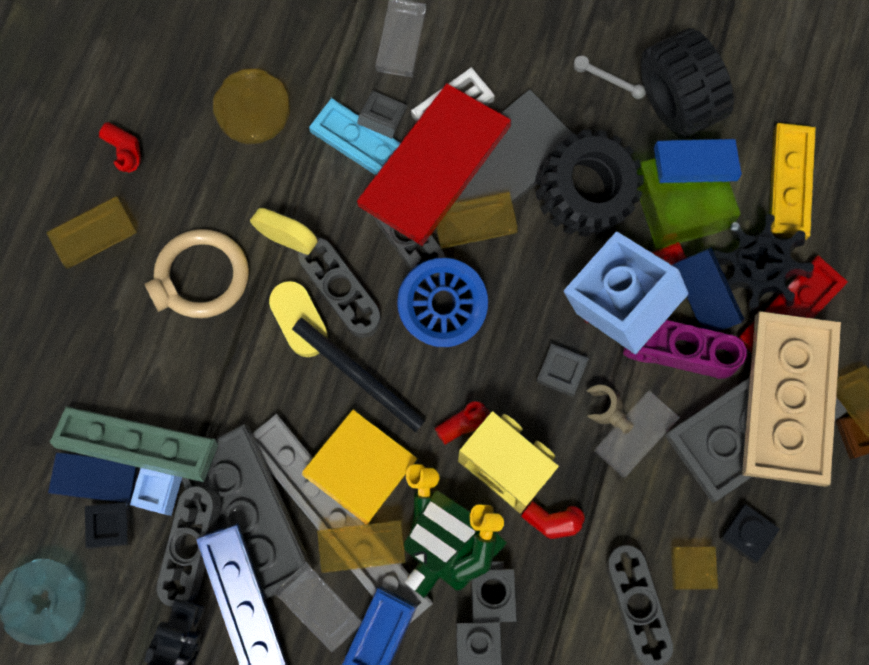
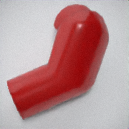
M111 122L103 124L99 131V138L116 147L117 160H114L115 167L122 172L129 173L135 171L141 163L138 138Z
M470 402L466 405L465 409L435 427L434 430L442 443L446 445L464 433L476 431L490 415L489 409L482 402Z
M534 501L531 502L521 515L522 519L550 539L574 536L582 529V524L585 521L584 513L578 507L569 506L566 511L550 514Z

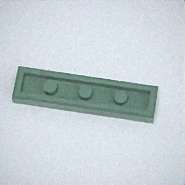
M67 406L50 440L53 447L200 482L205 481L218 447L215 439Z

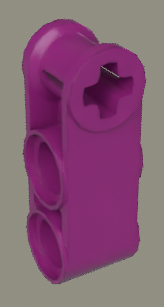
M665 320L636 355L625 347L623 354L639 362L656 363L717 379H726L736 373L744 363L746 347L734 335ZM679 340L689 342L693 346L694 354H681L676 349L675 342ZM719 349L728 351L733 357V364L726 365L721 363L716 358L715 351Z

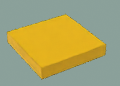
M352 410L306 466L302 476L368 525L405 477L407 468L415 464L418 458L356 411Z

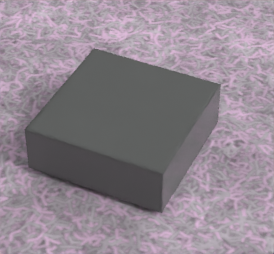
M372 91L359 114L357 124L392 139L405 115L408 105Z
M551 344L536 383L574 397L589 358Z

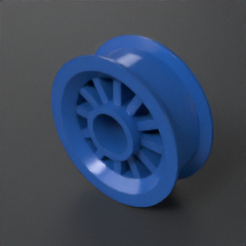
M437 258L417 265L406 275L398 292V312L406 329L420 341L436 347H452L467 341L480 329L487 314L488 295L482 279L470 266L455 259ZM438 273V287H436L430 275ZM445 273L453 275L447 287H445ZM458 279H461L465 285L454 291L453 289ZM423 280L429 286V292L418 286ZM469 290L471 298L459 299V295ZM415 291L425 296V300L413 301ZM439 291L448 292L453 300L451 309L444 314H438L432 307V298ZM461 304H471L469 313L460 309L459 306ZM413 306H426V309L415 315ZM456 313L466 318L461 325L454 316ZM431 314L425 327L421 324L420 320ZM439 318L440 332L432 331ZM447 318H449L455 329L447 331Z

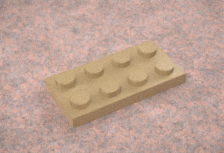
M758 312L755 315L742 475L824 487L830 485L841 322L767 312Z

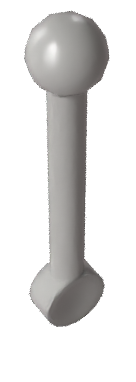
M581 55L575 58L574 69L577 72L588 71L631 92L632 97L635 99H642L646 95L643 85H632L589 64L586 56Z

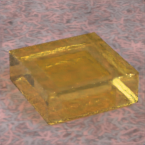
M716 547L671 548L673 590L718 589Z

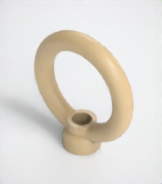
M196 229L174 237L163 247L155 263L154 279L144 283L158 312L169 307L187 317L208 318L224 313L238 302L248 283L249 267L243 250L232 238L218 231ZM195 245H210L222 250L229 257L233 267V278L228 289L218 298L208 302H192L178 295L170 280V268L174 259L183 250Z

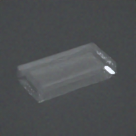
M389 0L375 65L377 72L413 78L426 15V4L406 0Z
M650 391L626 415V418L634 424L633 429L628 434H624L618 427L614 428L594 450L623 478L632 471L680 418Z
M307 562L275 591L277 596L331 653L357 630L362 623L359 617Z

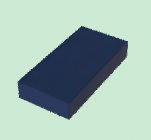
M712 247L672 264L681 274L689 293L687 299L701 328L718 332L743 322V314Z
M56 452L48 493L130 504L137 482L139 467L96 457Z

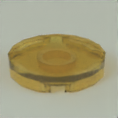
M243 69L229 75L223 81L219 91H216L213 98V112L221 130L231 139L244 144H257L274 138L284 128L290 115V102L282 82L277 78L275 79L260 69Z

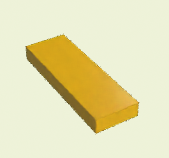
M777 123L774 127L769 214L775 216V227L772 231L775 237L792 238L799 230L805 232V240L810 237L816 127Z

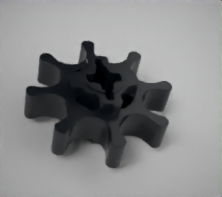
M773 214L765 216V229L756 236L746 235L738 222L732 223L730 226L731 235L739 241V247L731 253H723L718 250L713 251L719 265H728L734 269V275L727 280L731 291L737 288H745L752 293L753 296L749 303L752 314L759 312L760 298L769 292H775L782 296L786 306H793L795 295L787 289L785 285L786 280L794 275L811 278L814 273V265L812 263H798L790 256L795 248L805 244V232L799 230L788 240L777 239L772 234L775 227V216ZM761 259L768 260V263L765 264L764 269H758L756 267V265H759Z
M176 598L168 623L162 621L157 626L156 633L146 652L144 660L147 663L146 665H194L202 644L199 641L201 631H198L197 627L204 613L205 606Z

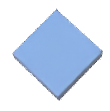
M140 468L130 505L171 516L182 477Z

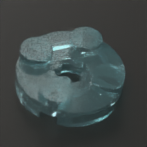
M37 559L24 564L20 568H15L5 577L0 586V613L2 622L5 625L3 627L7 634L13 639L29 645H44L62 641L74 630L84 612V594L86 590L84 582L78 578L69 566L54 560ZM46 590L49 593L48 599L51 601L49 609H43L41 614L35 612L37 605L32 603L31 600L34 595H41Z

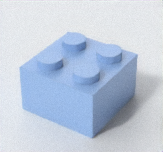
M617 231L563 291L577 315L635 355L689 294L677 268Z

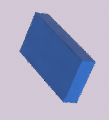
M735 139L657 141L654 146L659 183L738 181L742 175Z
M382 586L377 588L342 665H391L418 605Z

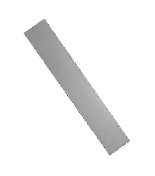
M277 414L253 433L268 469L373 597L377 588L382 586L418 605L411 622L433 604L427 596L425 598L421 597L404 583L409 574L369 525H366L302 476L303 470L313 458Z

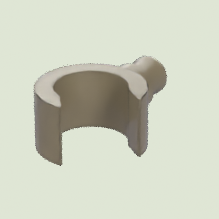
M595 385L587 390L593 396L609 395L611 399L608 411L600 415L592 414L587 417L599 424L611 423L615 428L618 427L622 430L624 434H628L633 429L634 424L622 412L623 403L618 393L606 385Z

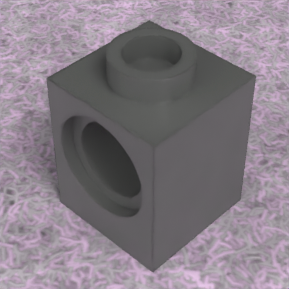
M492 562L491 569L487 573L471 581L472 623L517 622L514 569H504V562ZM495 580L503 586L505 594L499 604L491 605L483 600L481 587L486 581Z
M500 622L456 624L457 665H502Z

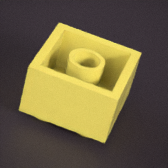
M492 411L459 450L458 462L521 514L559 466L553 462L556 457L554 453L539 441L531 444L520 434L523 429L514 419L506 414L499 417Z

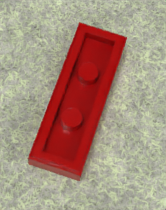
M818 255L811 262L814 265L813 276L806 278L799 275L787 287L795 295L794 305L791 307L786 306L782 296L779 295L764 312L813 319L848 281ZM755 321L739 337L746 349L751 353Z

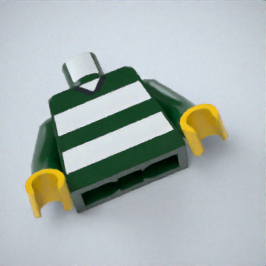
M422 464L410 465L406 471V480L410 487L418 488V492L414 493V517L410 534L404 542V550L417 560L419 564L404 583L423 598L427 596L439 579L456 591L462 590L470 581L491 569L493 557L506 545L507 542L497 533L504 526L503 517L498 513H493L494 510L491 505H475L471 512H469L437 490L434 493L430 492V488L438 484V472L433 468H425Z

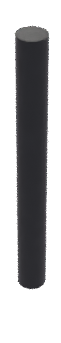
M300 318L293 326L292 330L415 433L426 421L305 319Z

